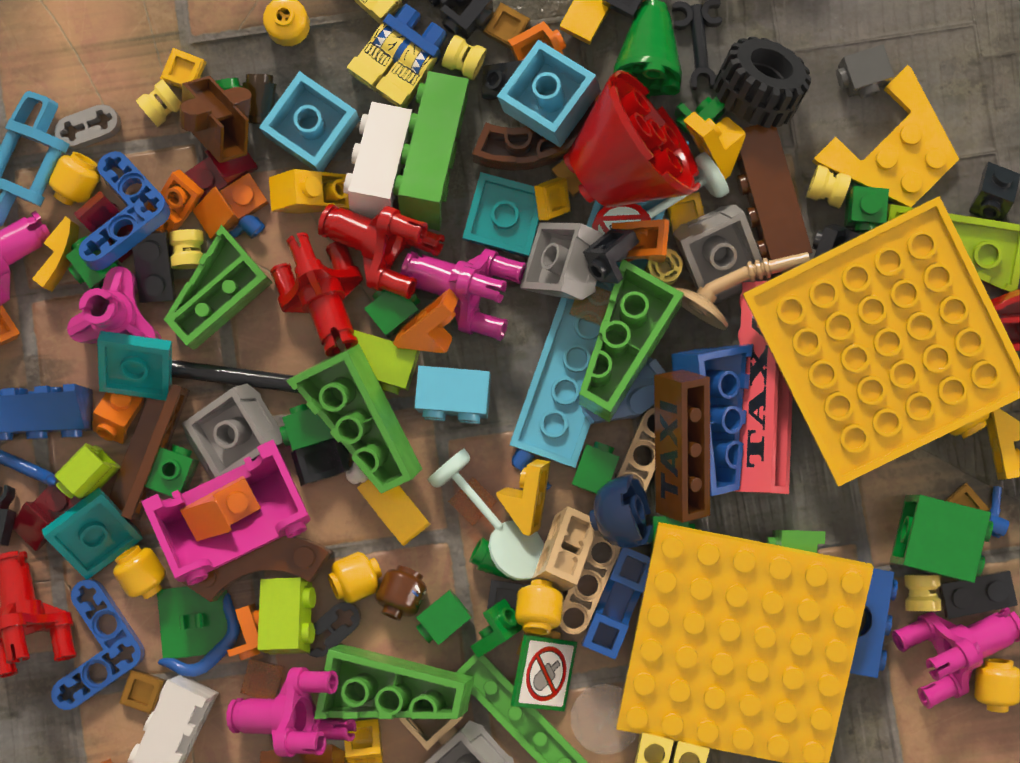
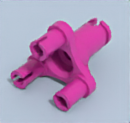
M36 211L31 213L32 216L28 218L23 217L0 230V306L10 300L9 265L43 247L42 244L51 234L47 226L42 224V219Z
M487 248L484 249L482 254L468 262L461 260L457 264L424 254L421 257L418 256L417 252L411 251V254L408 253L405 257L400 273L416 278V289L440 296L450 288L459 298L454 309L458 330L470 335L475 332L501 341L506 334L508 320L481 313L478 308L481 297L500 303L504 295H501L499 291L506 292L507 282L491 277L496 276L521 284L527 263L499 256V252Z
M121 266L114 267L107 272L102 289H90L83 294L79 302V310H82V312L71 318L67 326L69 336L79 343H97L100 331L161 339L160 334L146 321L137 306L135 295L138 292L136 278L131 271Z
M1007 607L1000 610L999 613H993L971 625L964 626L962 624L955 625L937 616L934 612L928 611L919 615L917 621L894 630L892 638L896 647L901 652H905L907 649L928 640L932 642L938 654L926 660L927 668H936L929 671L932 678L936 681L917 689L918 697L927 709H931L933 706L951 697L959 698L969 693V681L974 669L982 666L983 659L1013 645L1014 641H1020V618L1014 611L1010 613V608Z
M292 667L289 670L282 689L275 699H233L228 705L226 714L227 726L232 733L272 734L274 751L279 757H293L295 754L322 755L326 749V740L352 741L355 738V734L348 733V731H356L354 719H314L316 706L311 693H335L338 688V675L335 671H309L306 667Z

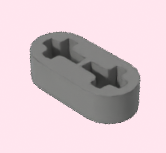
M104 104L96 105L59 120L54 130L55 137L70 144L68 149H81L115 136L120 130L121 118L110 106ZM102 114L112 118V120L107 122L108 128L103 129L100 125L91 127V125L101 121L100 115ZM69 126H73L77 130L85 128L75 133L76 139L74 141L64 137V135L69 133Z

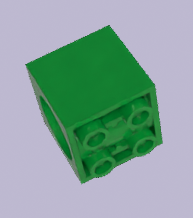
M905 495L889 563L975 583L976 576L980 577L984 569L985 557L981 555L984 541H989L993 531V521L989 520L991 512L924 495Z

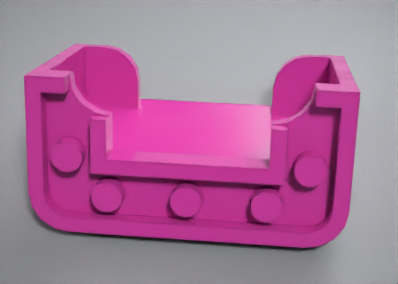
M273 439L257 447L260 455L254 461L249 456L243 459L244 465L181 494L176 490L172 492L174 499L168 498L162 501L159 494H156L141 501L174 578L178 582H187L188 585L197 584L208 577V572L283 536L292 538L307 530L306 524L309 523L311 518L285 460ZM244 476L261 509L231 524L232 531L196 541L180 509Z

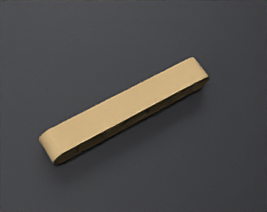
M655 408L648 410L641 418L616 476L617 478L633 474L632 479H638L645 492L655 471V433L650 431L647 426L648 418L651 415H655ZM644 446L650 449L652 461L649 465L641 466L635 462L633 453L637 447ZM599 530L595 532L580 578L584 575L595 577L597 589L590 595H584L579 592L576 585L567 590L563 599L560 627L569 634H579L589 625L622 548L607 542ZM600 542L606 543L611 549L610 558L603 563L596 562L591 554L593 546ZM569 608H578L583 612V621L577 627H569L563 620L564 613Z

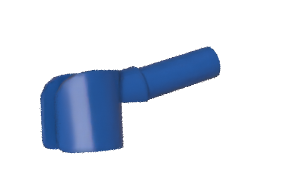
M246 215L239 221L238 226L234 227L229 233L236 238L245 232L252 239L264 230L265 225L258 217Z
M517 449L512 457V465L522 471L524 467H527V464L533 461L535 456L525 450ZM548 481L546 491L552 486Z
M993 486L989 520L993 521L992 536L1000 538L1007 533L1009 521L999 517L1002 487Z

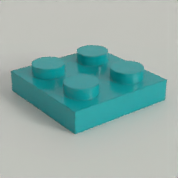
M480 172L462 239L529 258L539 224L534 186Z
M100 331L97 340L99 391L166 401L172 385V341Z
M99 487L42 529L44 538L86 580L90 579L119 555L143 539L140 530L129 519L121 516L122 511Z

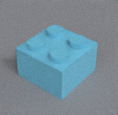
M537 40L497 95V98L506 114L558 147H561L601 90L597 76L542 41Z
M299 71L259 128L266 138L314 171L323 172L358 124L360 118L354 108Z
M418 365L415 409L422 413V417L425 420L445 421L446 415L458 416L460 423L480 424V418L488 419L491 388L490 371Z

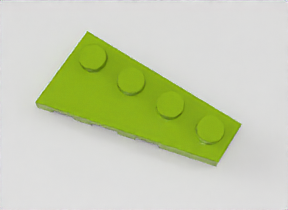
M888 204L887 221L913 208ZM948 213L981 281L1007 292L1017 290L1020 279V224Z

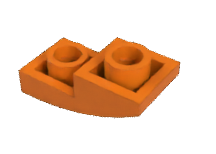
M180 169L171 173L160 192L170 207V216L155 231L168 230L169 233L178 230L205 192ZM150 202L146 206L147 210H150L152 213L157 210Z

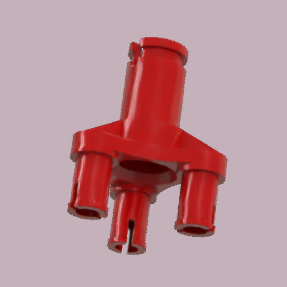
M329 204L323 210L318 222L319 235L325 238L329 237V239L361 251L368 288L376 291L384 289L406 299H410L413 296L417 287V279L390 270L396 258L405 248L409 249L410 247L428 252L433 256H438L444 246L439 241H445L444 235L428 231V224L426 222L404 216L400 210L390 206H385L374 218H370Z
M305 232L296 233L301 247H299L293 235L286 240L296 264L294 268L296 279L290 263L278 264L270 270L280 295L277 300L282 312L310 313L320 342L324 345L325 355L332 357L341 352L337 344L339 338L345 344L346 349L358 344L357 337L353 335L354 329L343 300L363 281V276L359 267L354 266L347 246L337 242L327 246L325 251L333 266V269L324 266L321 260L316 258L308 234Z
M18 551L0 554L1 678L18 674L16 663L20 662V658H22V661L30 659L25 636L44 630L50 633L55 662L70 660L77 656L71 627L73 626L71 612L43 603L41 600H36L30 565L26 563L28 559L26 551H22L19 554Z

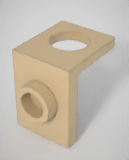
M464 715L458 719H448L429 737L411 718H399V720L428 751L437 741L444 745L458 731L454 726Z

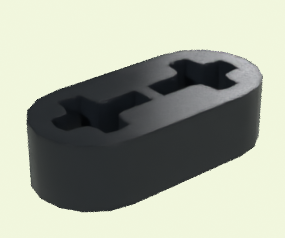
M340 602L314 623L315 634L320 635L327 629L332 633L324 641L326 648L325 650L321 647L313 649L310 645V653L307 654L316 658L323 657L328 653V649L339 645L360 625L361 612L359 608L353 603ZM339 609L344 612L350 609L353 612L350 618L353 624L350 627L346 623L338 629L332 626L340 617L337 613Z

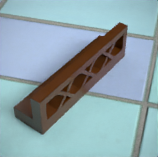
M172 384L166 401L147 398L109 495L113 503L122 511V517L130 520L141 519L144 511L141 501L149 498L152 489L145 487L160 447L166 449L169 447L190 390Z

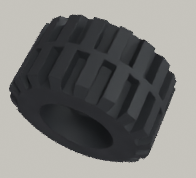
M742 38L731 46L715 78L714 91L718 93V100L724 103V107L729 112H733L737 118L744 119L749 124L755 126L758 124L766 128H770L771 125L781 127L783 123L787 124L790 122L811 84L810 71L808 67L804 66L805 62L795 55V52L778 42H773L766 38Z

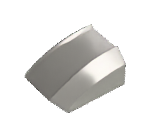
M736 204L718 207L716 210L686 224H681L673 233L697 290L699 287L703 288L709 282L747 266L749 261L752 264L758 259L762 262L746 215ZM742 283L716 294L717 299L714 304L741 293Z
M539 222L520 289L576 300H583L595 293L597 280L589 271V264L583 251L602 237L603 233L582 223Z
M248 384L231 388L182 423L190 446L206 473L212 479L244 465V458L250 456L254 461L260 455L257 449L258 446L272 439L277 446L283 443L280 427L262 400L261 393Z
M469 720L424 763H514V761L487 733L483 725Z

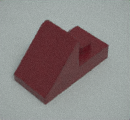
M206 150L208 158L184 174L205 191L199 200L200 203L215 186L221 191L247 173L251 174L257 170L258 166L248 151L245 156L219 163Z
M99 191L79 208L74 215L93 233L121 210ZM125 225L121 227L117 232V236L124 237L129 235L133 226ZM111 238L107 240L110 245L114 244ZM130 249L118 260L122 263L133 253V250Z
M48 486L34 502H25L14 521L13 530L30 547L38 551L47 542L43 536L42 529L82 499H78L75 496L70 499L57 486Z

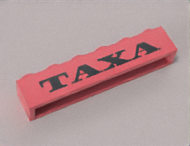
M767 281L742 282V293ZM741 293L739 298L741 325L738 331V341L740 345L753 344L752 357H747L745 374H750L749 389H744L742 410H747L746 424L742 425L739 441L744 444L740 489L734 492L789 494L793 396Z

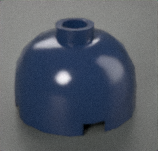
M633 474L617 477L603 485L594 498V509L589 512L593 529L595 531L599 530L602 537L611 545L622 548H633L650 544L653 537V525L646 526L645 515L651 514L649 502L641 482L638 479L632 480Z

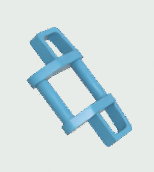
M31 91L25 92L11 118L8 120L5 126L7 133L0 145V190L2 191L0 195V227L4 224L16 197L41 207L45 199L42 195L48 185L55 165L62 153L66 154L70 146L67 142L47 133L58 109V103L46 96ZM37 103H41L42 107L33 127L24 124ZM20 136L49 147L30 189L1 178Z

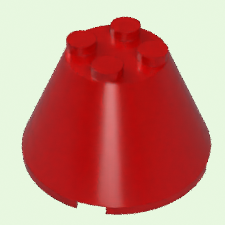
M616 71L609 77L569 152L563 156L564 163L568 169L575 173L581 182L578 186L581 195L589 203L596 200L604 207H615L693 194L701 186L699 182L695 184L694 179L700 173L686 140L664 107L661 106L656 109L645 95L650 93V91L638 79L625 71Z

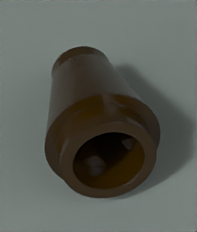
M246 74V82L242 83L243 88L248 89L252 94L249 123L262 124L272 110L277 84L273 83V75Z

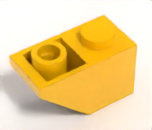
M292 169L269 177L271 211L296 214L323 212L329 204L336 205L338 208L349 209L348 194L343 193L347 174Z

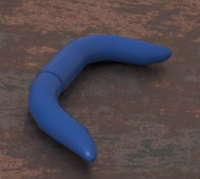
M0 450V464L50 487H55L59 480L55 477L54 473L25 459Z
M227 593L223 599V611L228 624L227 632L223 639L203 659L194 664H187L175 658H163L158 661V664L186 677H196L213 668L227 654V650L236 644L240 634V624L231 595Z

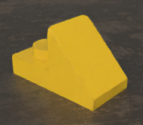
M692 112L683 121L700 153L705 152L712 158L726 180L731 176L746 133L729 117H725L715 124L710 118L704 120L697 113Z
M999 408L991 412L986 422L988 424L987 431L997 479L1004 480L1020 477V450L1018 448L1015 449L1014 446L1015 441H1020V421Z
M536 459L523 468L519 481L520 488H523V490L505 487L496 492L497 498L523 535L531 536L541 527L550 461Z

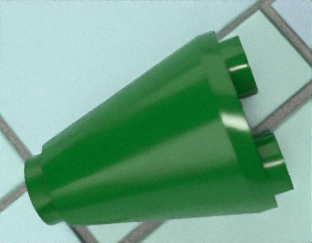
M646 0L641 3L634 16L613 74L619 70L625 71L638 79L650 91V93L645 95L648 100L650 96L678 94L682 80V70L671 15L667 10L668 6L666 3L660 0Z

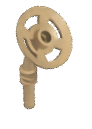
M805 252L769 261L767 258H763L762 262L758 259L755 260L754 264L749 261L747 266L709 282L703 288L699 287L696 292L680 287L674 288L684 293L682 300L683 308L706 323L726 330L729 325L724 315L714 305L717 299L716 294L749 279L751 282H755L756 278L763 280V276H766L768 279L771 278V274L789 271L809 261L810 257L809 253Z

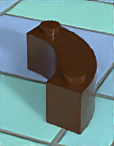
M599 95L561 147H558L527 126L510 128L486 122L472 153L473 163L498 170L517 171L540 168L563 159V156L569 152Z
M283 536L208 572V577L197 584L188 585L187 582L182 583L208 601L213 602L217 601L235 582L258 571H284L312 582L315 581L333 554V551L305 538L297 536L287 538V536Z

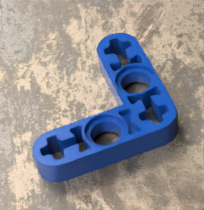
M116 151L105 154L99 160L97 170L105 183L127 207L81 242L79 255L87 267L92 270H103L162 226L170 216V207L162 194L124 154ZM116 166L117 168L121 169L124 175H122L119 178L118 175L113 170H111L113 167ZM132 184H142L141 189L133 195L126 194L127 188ZM147 200L157 209L155 212L152 213L150 210H147L144 205ZM125 225L133 226L129 235L124 237L117 236V232L121 227ZM109 238L114 242L113 245H110L107 241ZM98 249L101 253L96 256L93 252Z
M94 579L78 582L71 591V600L103 650L60 679L53 686L51 691L52 701L58 708L63 710H71L85 703L131 671V669L138 666L145 655L142 642L105 587ZM83 588H94L96 593L93 595V600L97 606L103 605L105 602L107 608L99 610L91 616L89 612L96 610L92 602L82 601L81 597L85 594ZM105 614L113 615L117 621L116 630L111 634L103 633L99 627L100 618ZM122 645L125 647L133 646L135 652L131 655L133 661L125 659L117 663L115 666L120 671L116 673L114 664L106 658V655L109 653L110 659H114L122 654ZM95 663H100L106 667L107 677L102 683L93 682L89 676V670ZM82 680L86 687L73 694L75 701L73 702L71 699L64 700L61 696L65 693L63 686L65 685L67 688H70Z

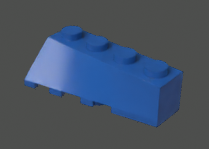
M753 344L699 348L671 354L673 371L686 370L710 377V496L740 489L744 444L739 441L740 429L743 424H746L747 410H742L744 389H749L750 374L745 373L747 357H752Z
M63 384V387L34 386V391H28V389L23 388L0 389V441L13 440V434L26 433V439H48V432H61V438L83 437L82 431H93V392L90 388L77 384Z

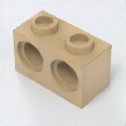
M567 506L554 516L532 579L550 581L553 588L562 592H566L578 584L596 532L591 525L589 515Z

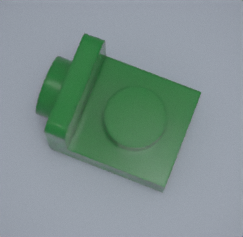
M709 96L700 103L695 112L702 119L707 120L710 118L715 123L728 110L724 107L725 104L718 100L717 96L714 99ZM681 102L675 109L674 115L677 117L675 122L684 133L690 135L683 120L692 112Z
M506 599L501 600L483 612L489 626L478 632L482 639L470 646L477 658L483 656L523 629V626L517 623L515 611L510 607Z

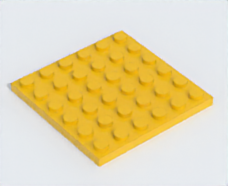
M940 196L742 293L838 487L1020 399V359Z
M658 522L616 729L641 735L642 732L670 738L676 742L682 741L711 749L781 763H829L873 574V565Z

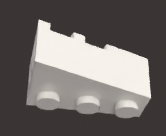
M372 102L369 114L362 115L359 134L363 135L361 144L355 143L351 163L355 164L353 174L347 173L343 193L348 194L349 210L374 218L385 206L392 207L394 200L397 201L398 196L393 195V189L397 174L400 175L401 170L405 166L401 164V155L404 144H409L411 134L408 133L412 109Z
M178 675L168 679L161 690L155 710L150 714L144 725L143 730L145 734L140 744L137 743L127 763H185L219 692L186 676Z

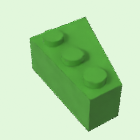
M222 225L216 232V237L206 254L204 253L198 263L200 264L189 282H186L164 318V321L183 343L193 350L197 349L273 283Z

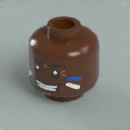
M398 565L397 569L388 570L384 574L375 595L376 601L383 607L381 613L398 621H401L402 616L412 617L416 615L427 592V587L422 581L423 575L401 565Z

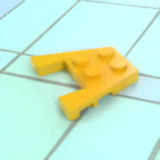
M907 65L884 88V91L908 113V116L864 160H859L835 137L812 162L815 165L827 167L838 174L850 175L852 181L864 187L889 189V201L900 206L912 207L959 160V157L912 68Z

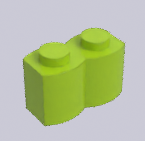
M85 443L55 474V477L59 480L56 486L70 499L74 496L82 499L98 487L101 489L120 470V465L99 446H91Z

